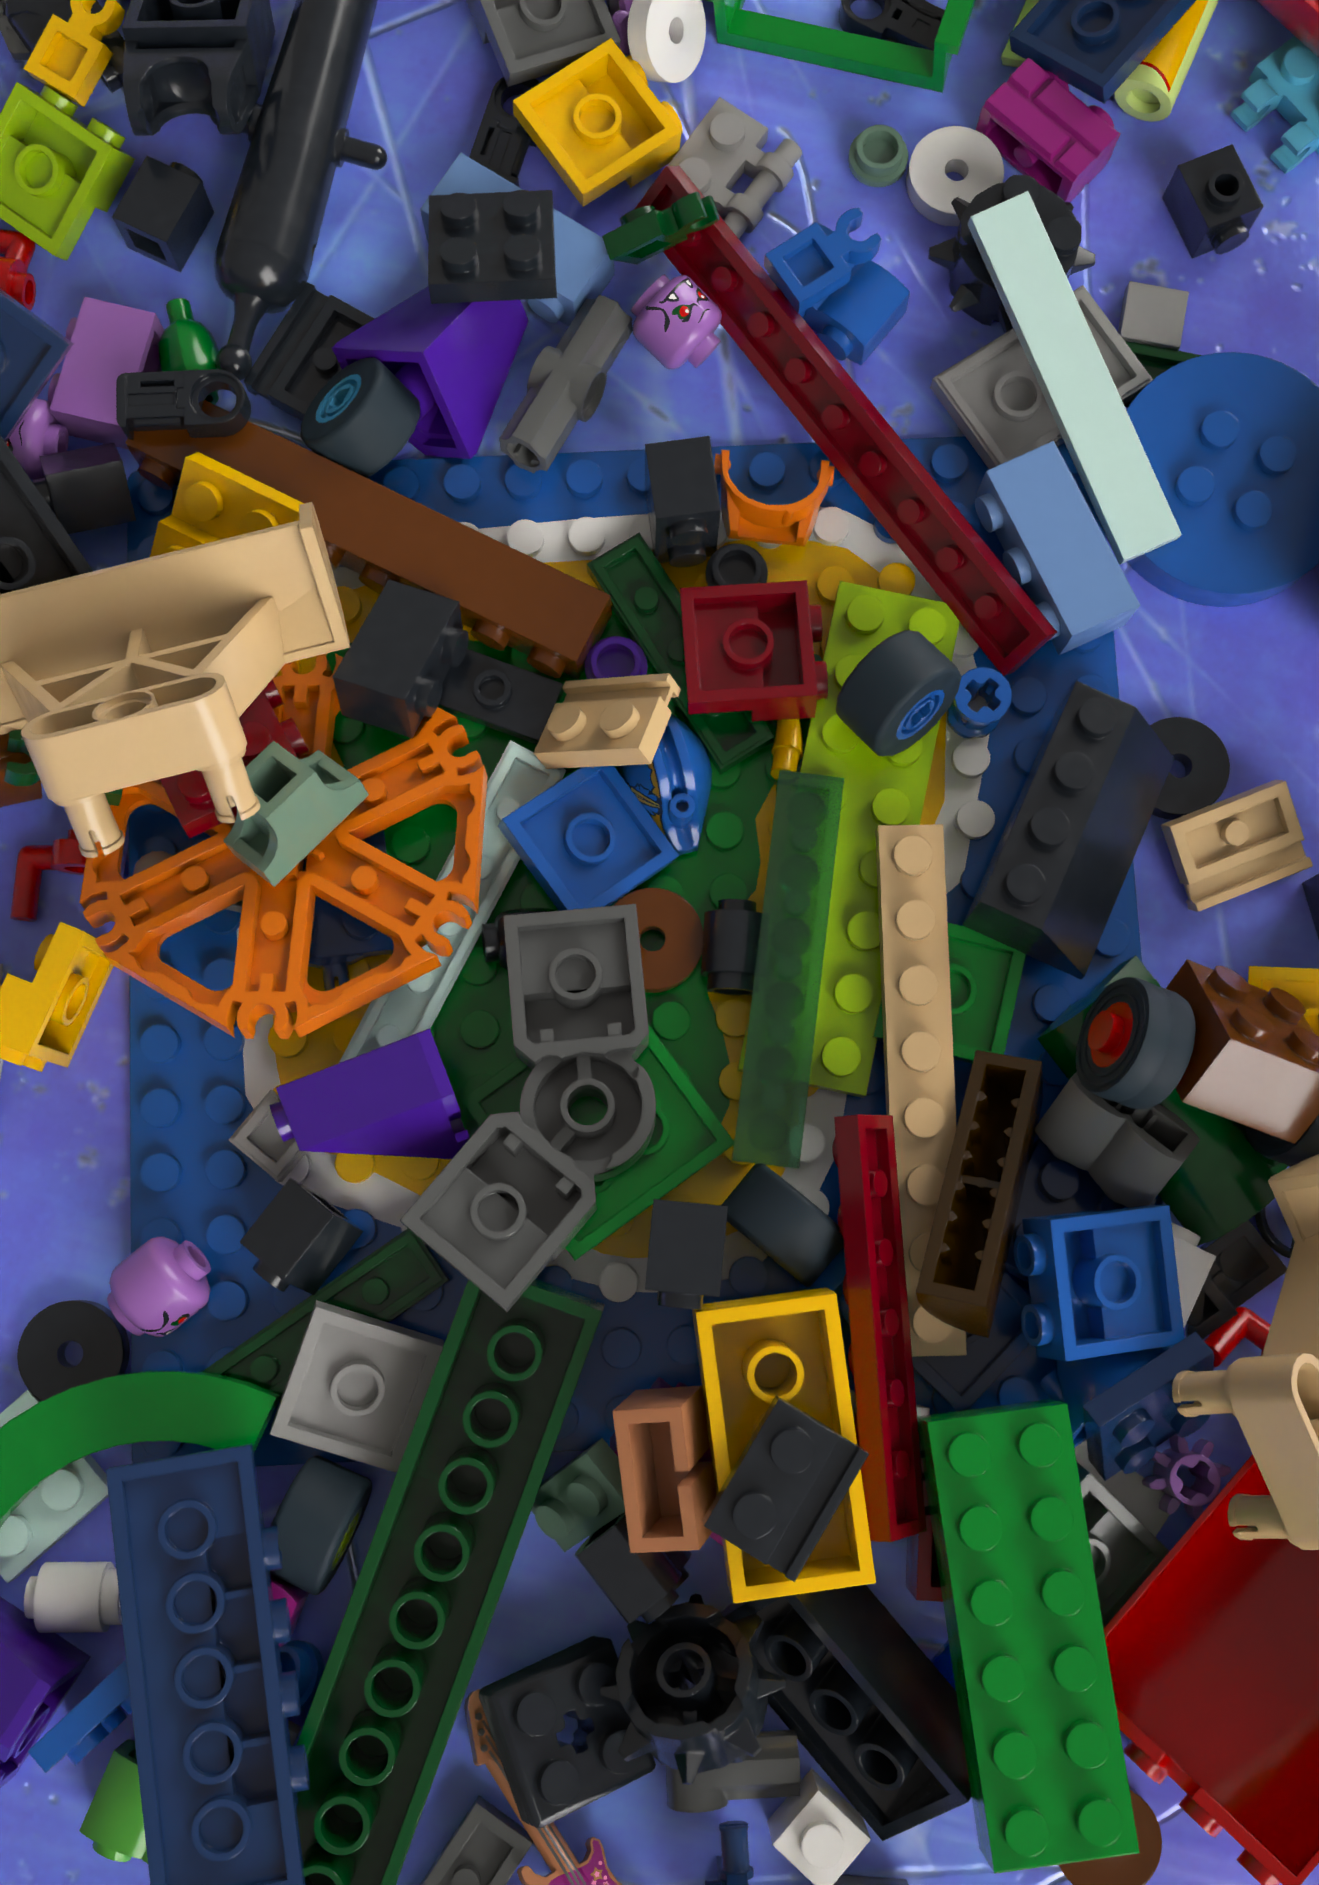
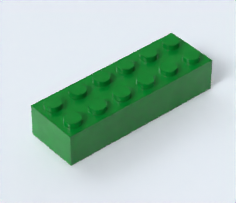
M1046 1399L918 1416L919 1443L980 1851L994 1874L1140 1853L1067 1403Z

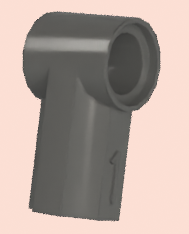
M760 1731L756 1738L762 1750L755 1757L748 1755L743 1762L730 1763L723 1768L697 1773L693 1784L690 1785L682 1784L679 1770L665 1765L667 1806L675 1811L699 1813L721 1809L727 1806L728 1800L800 1796V1758L796 1731Z

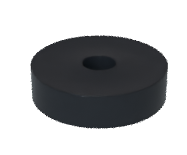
M1166 718L1150 725L1175 758L1174 760L1181 762L1185 767V777L1183 778L1175 777L1169 772L1152 815L1174 820L1212 805L1223 793L1230 772L1229 757L1221 739L1206 725L1189 718Z
M87 1300L59 1302L40 1311L24 1329L17 1353L19 1372L30 1392L43 1401L76 1386L125 1374L130 1354L129 1340L125 1328L118 1322L112 1311L105 1306ZM71 1341L79 1343L83 1349V1358L77 1366L71 1365L65 1358L66 1346Z

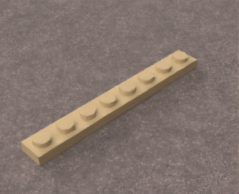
M943 824L882 825L877 827L875 837L886 1115H893L912 1357L967 1355L966 1331L948 1325L932 1316L920 1305L916 1296V1289L957 1129Z

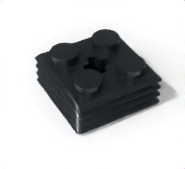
M591 1636L495 1681L479 1691V1699L521 1820L538 1829L637 1780L655 1769V1760L650 1752L629 1761H625L618 1753L631 1719L621 1702L601 1696L600 1693L602 1686L616 1679L615 1672L619 1659L613 1642L609 1638ZM565 1714L568 1717L577 1719L578 1729L573 1733L574 1740L571 1744L557 1741L556 1733L561 1732L565 1728V1720L563 1718Z

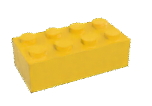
M824 1287L705 1303L702 1310L692 1309L716 1496L776 1395L838 1432L844 1438L857 1444L837 1294ZM861 1469L795 1582L785 1577L783 1573L769 1564H764L722 1538L727 1583L733 1603L876 1583Z

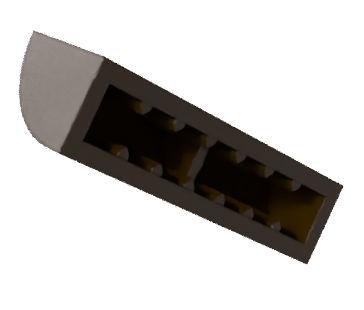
M980 1050L975 1052L916 1289V1296L920 1305L940 1321L968 1333L989 1338L1036 1134L1034 1128L1038 1124L1042 1108L1043 1071L1042 1061Z

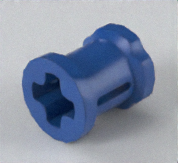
M978 667L967 671L961 676L958 693L946 711L949 727L963 738L986 737L995 730L1000 719L1006 714L1011 704L1012 691L1009 682L1001 673L992 668ZM989 684L993 685V690L988 687ZM979 695L988 703L976 712L968 706V703L975 700Z

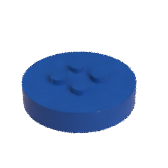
M1240 352L1213 353L1186 360L1169 368L1147 384L1126 411L1182 535L1175 541L1127 561L1133 570L1157 589L1186 602L1203 606L1235 607L1256 603L1275 596L1294 585L1319 564V386L1298 370L1282 362L1260 355Z

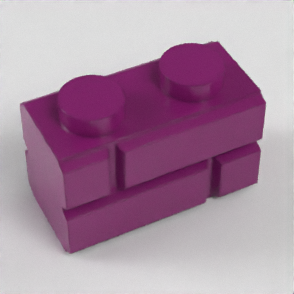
M1029 58L1010 75L1006 83L1004 82L986 100L982 106L976 127L978 132L987 136L995 144L1001 157L1020 173L1030 175L1036 179L1039 185L1046 187L1065 202H1071L1083 190L1084 186L1089 184L1106 166L1120 136V133L1114 129L1113 121L1105 110L1095 105L1089 107L1069 91L1068 83L1059 79L1052 72L1042 69Z

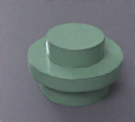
M874 125L861 132L853 140L848 155V163L852 174L861 183L871 187H886L898 181L904 174L908 162V149L901 135L895 129L886 125Z

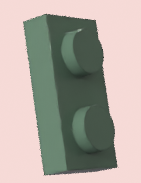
M603 1438L541 1482L531 1509L541 1530L547 1536L554 1539L564 1552L625 1512L618 1456Z

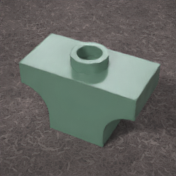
M272 741L245 767L254 794L259 800L260 809L253 816L242 821L237 809L234 826L223 841L238 859L275 887L369 794L360 779L320 750L306 758L298 759L278 743Z

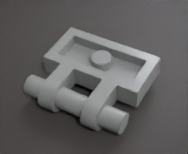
M719 97L668 166H680L704 197L708 195L713 197L718 214L738 239H740L744 232H752L763 218L762 208L774 192H782L794 176L792 168L801 157L802 150L797 143L786 138L774 153H764L761 149L767 142L768 128ZM743 173L754 179L744 193L735 194L730 191Z

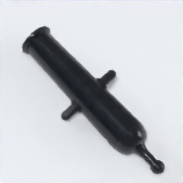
M296 0L263 105L255 104L241 132L248 135L250 145L214 256V270L218 285L225 296L234 302V320L227 345L223 346L218 352L215 366L217 369L234 374L240 381L247 377L252 368V358L249 350L256 327L265 313L283 312L291 307L308 280L336 166L341 168L343 163L347 162L372 170H379L386 165L387 154L383 147L349 137V130L346 129L378 0ZM210 116L212 122L217 125V119Z

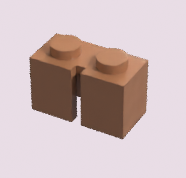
M702 1385L635 1390L612 1411L630 1553L700 1550L712 1534L711 1530L704 1527L702 1520L716 1498L712 1462H698L710 1448Z

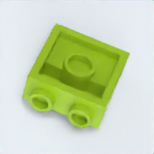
M16 82L0 113V218L55 257L67 261L94 209L98 208L108 212L135 158L120 149L126 139L120 133L94 117L91 118L88 126L75 118L73 115L78 105L72 100L51 89L46 84L41 92L38 93Z

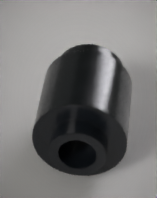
M723 899L718 901L717 910L704 913L701 975L707 977L708 992L724 995L758 994L759 978H766L769 916L756 912V902L743 899Z

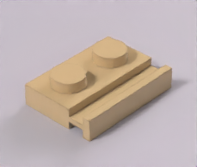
M670 673L565 681L562 687L567 694L563 703H555L535 748L534 755L546 769L651 764L672 714L668 708L671 698L678 697L681 689Z
M1283 780L1270 781L1161 824L1179 882L1184 884L1188 900H1186L1188 909L1193 911H1202L1313 866L1311 858L1305 855L1301 842L1305 839L1287 783Z

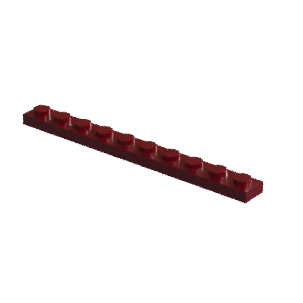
M666 165L635 209L644 206H654L655 210L663 211L671 207L680 198L691 193L699 192L701 199L704 198V195L680 166ZM720 215V220L715 224L687 234V240L663 251L679 273L691 278L720 308L722 314L720 324L942 601L949 606L962 626L1003 676L1015 672L1057 633L1055 628L800 314L798 315L785 295Z

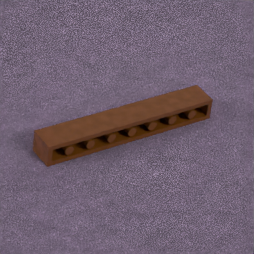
M206 400L203 402L202 410L208 416L222 417L230 413ZM249 421L238 433L227 437L191 438L187 429L134 431V440L127 438L125 442L139 464L137 469L139 474L156 486L166 490H171L174 484L179 485L185 457L200 452L304 504L313 502L332 570H336L340 564L359 573V580L379 594L382 592L387 581L392 580L459 601L462 624L472 628L470 633L475 639L499 651H503L506 645L528 655L526 660L532 667L551 677L560 678L562 673H565L579 680L585 668V660L590 649L599 641L612 616L611 595Z

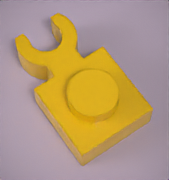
M70 0L73 14L69 21L66 22L52 14L23 69L34 79L44 85L46 84L78 105L85 107L113 55L108 47L100 41L103 36L115 32L124 19L125 10L116 0H106L103 9L95 14H91V8L96 0Z

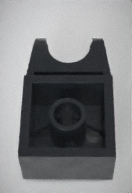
M131 0L122 26L125 39L123 89L126 109L134 135L153 136L160 131L167 121L181 115L194 113L206 114L216 118L217 129L220 134H240L261 94L275 35L270 1Z

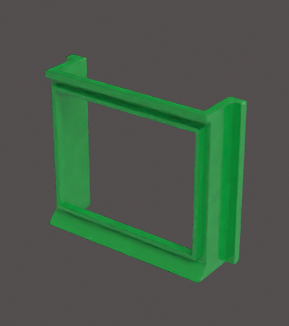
M745 0L706 1H711L714 4L717 43L943 93L952 55H958L976 0H948L935 39L934 51L743 10Z

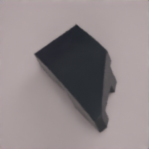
M1249 1220L1229 1233L1207 1242L1200 1248L1216 1256L1186 1323V1337L1196 1331L1204 1339L1238 1314L1236 1311L1237 1307L1286 1273V1266Z

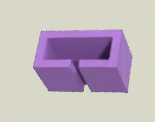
M84 296L78 318L73 317L66 330L65 337L74 344L66 354L61 373H56L52 377L48 389V402L51 403L49 410L60 425L66 426L69 436L103 444L114 443L116 447L128 449L125 444L127 437L116 420V380L123 373L159 372L162 370L159 359V340L164 332V328L156 313Z

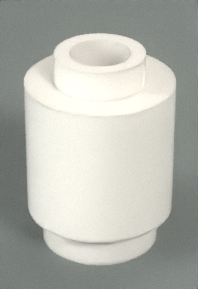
M45 1562L41 1566L38 1576H31L26 1584L24 1594L26 1618L34 1619L35 1627L39 1633L107 1632L110 1625H122L117 1570L112 1562Z

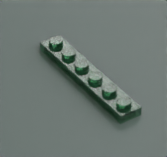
M779 770L731 1158L733 1162L763 1164L765 1166L798 1170L800 1166L844 778L786 770Z

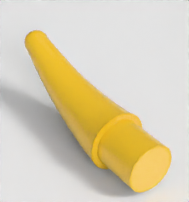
M800 719L777 720L775 741L772 748L774 757L770 773L776 780L788 782L796 777L798 761L803 757Z

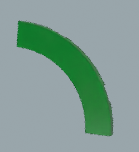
M150 1370L103 1378L70 1388L43 1400L0 1427V1528L20 1503L49 1476L70 1463L114 1446L145 1441H174L221 1449L252 1443L254 1453L282 1395L250 1382L214 1373Z

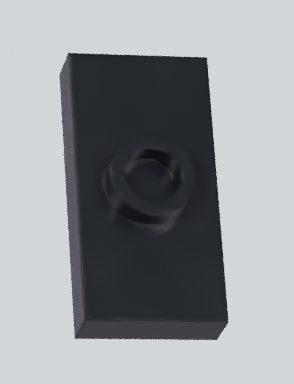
M467 649L459 667H451L442 683V695L438 707L453 715L537 745L555 703H559L564 691L562 689L563 683Z

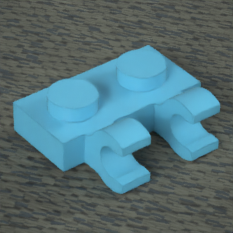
M1294 36L1255 66L1248 79L1252 84L1240 96L1244 102L1230 114L1245 132L1256 126L1275 109L1289 122L1292 127L1280 139L1284 144L1269 157L1285 174L1294 169L1314 151L1319 154V58Z

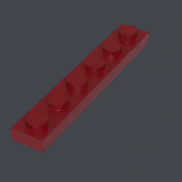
M856 1114L834 1117L835 1138L832 1153L839 1175L841 1205L838 1210V1226L844 1240L846 1274L843 1280V1294L849 1306L851 1344L848 1361L855 1382L857 1408L854 1420L857 1444L869 1453L861 1467L870 1541L893 1542L927 1531L893 1115Z

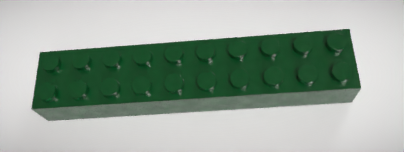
M535 1279L512 1308L506 1312L472 1282L467 1281L297 1745L305 1744L310 1783L309 1790L297 1792L298 1804L296 1808L306 1885H396L602 1316L603 1303Z

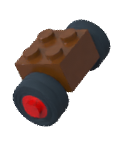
M1187 959L1166 989L1139 978L1125 977L1110 984L1097 997L1083 1022L1076 1048L1078 1078L1081 1084L1092 1094L1113 1100L1130 1108L1148 1109L1161 1103L1176 1088L1182 1102L1245 1125L1247 1137L1252 1147L1268 1159L1291 1167L1319 1154V1036L1313 1032L1303 1016L1306 1013L1305 1007L1294 996L1279 988H1271L1268 992L1250 985L1242 976L1227 967L1216 966L1213 970Z

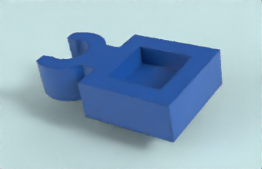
M853 208L844 212L836 223L835 231L829 235H826L819 224L815 222L765 254V269L798 315L850 282L852 270L847 263L863 264L872 260L878 253L881 243V237L878 233L871 235L864 241H856L849 236L850 232L855 231L861 226L863 212L860 208Z

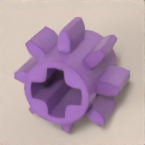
M1175 1434L1169 1438L1171 1448L1164 1450L1162 1453L1156 1451L1151 1459L1154 1461L1153 1475L1145 1477L1142 1480V1485L1150 1489L1161 1490L1165 1493L1159 1502L1160 1510L1171 1515L1177 1511L1181 1502H1183L1189 1517L1197 1520L1203 1513L1202 1505L1208 1504L1220 1493V1477L1231 1473V1469L1228 1466L1213 1463L1208 1459L1213 1452L1214 1444L1201 1438L1195 1442L1192 1450L1189 1451L1186 1439L1184 1437L1180 1438ZM1181 1465L1189 1467V1472L1196 1477L1194 1484L1190 1488L1183 1485L1184 1482L1181 1478L1176 1476L1177 1470Z

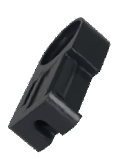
M841 0L839 24L843 31L934 51L935 39L945 10L925 0H874L880 5L882 13L873 19H862L857 17L850 8V5L856 0Z
M504 77L497 81L492 90L469 158L519 187L518 176L528 146L536 147L537 145L517 118L506 113L502 107L509 97L522 95L540 82L535 78L508 87Z
M225 370L123 373L116 380V420L126 437L130 440H134V431L187 429L191 438L227 437L242 430L251 415L250 400L242 383L234 374ZM224 389L236 395L235 407L225 416L211 417L202 410L205 398L213 391Z

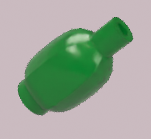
M176 298L170 300L166 304L170 325L164 330L159 340V359L162 371L217 369L215 365L219 349L211 332L203 324L194 320L191 305L187 299ZM218 390L211 392L205 400L215 405L219 400Z

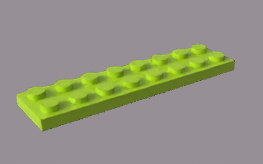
M843 581L839 583L823 661H826L828 673V698L817 700L815 718L810 719L768 921L766 978H759L758 994H754L752 998L737 1071L861 1098L866 1096L877 1039L872 1037L882 998L875 831L878 826L920 825L940 720L908 749L893 756H878L837 715V697L845 680L857 664L873 648L888 637L905 630L920 632L952 662L960 621L945 602Z

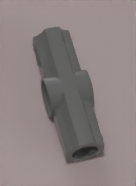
M602 295L595 299L586 298L556 348L546 346L537 356L529 375L527 394L499 438L501 451L507 454L516 466L532 473L538 470L547 471L577 421L586 422L595 413L605 390L607 372L633 331L632 318L621 309L618 302Z

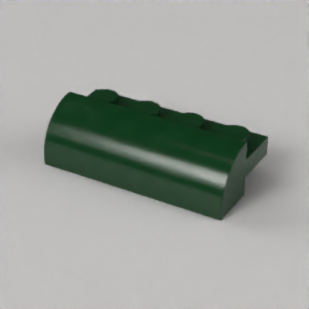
M1136 955L1120 963L1087 997L1070 1005L1037 1038L1068 1080L1077 1072L1076 1048L1083 1022L1091 1006L1103 990L1116 980L1125 977L1139 978L1161 987ZM1176 1088L1166 1099L1159 1103L1187 1123L1200 1139L1190 1155L1158 1193L1166 1205H1170V1211L1180 1224L1201 1237L1198 1246L1215 1240L1239 1227L1275 1198L1268 1180L1273 1175L1285 1170L1288 1165L1268 1159L1257 1152L1249 1142L1245 1125L1182 1102Z

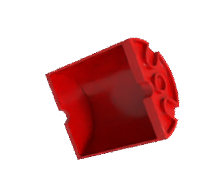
M1252 1454L1104 1627L1119 1728L1131 1740L1123 1749V1752L1155 1783L1157 1782L1160 1785L1167 1776L1175 1781L1187 1793L1178 1805L1210 1836L1216 1838L1224 1828L1245 1849L1236 1860L1261 1885H1279L1280 1883L1283 1885H1301L1319 1863V1550H1301L1289 1542L1288 1539L1239 1540L1234 1536L1233 1532L1236 1528H1247L1248 1526L1237 1525L1236 1527H1230L1228 1522V1506L1231 1498L1236 1494L1271 1495Z

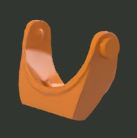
M721 449V454H715L714 468L715 474L721 475V512L727 538L805 547L815 526L820 504L827 494L829 486L833 485L835 466H830V461L821 460L820 469L817 472L818 485L804 499L788 505H766L745 496L731 481L728 473L731 468L729 460L730 450Z

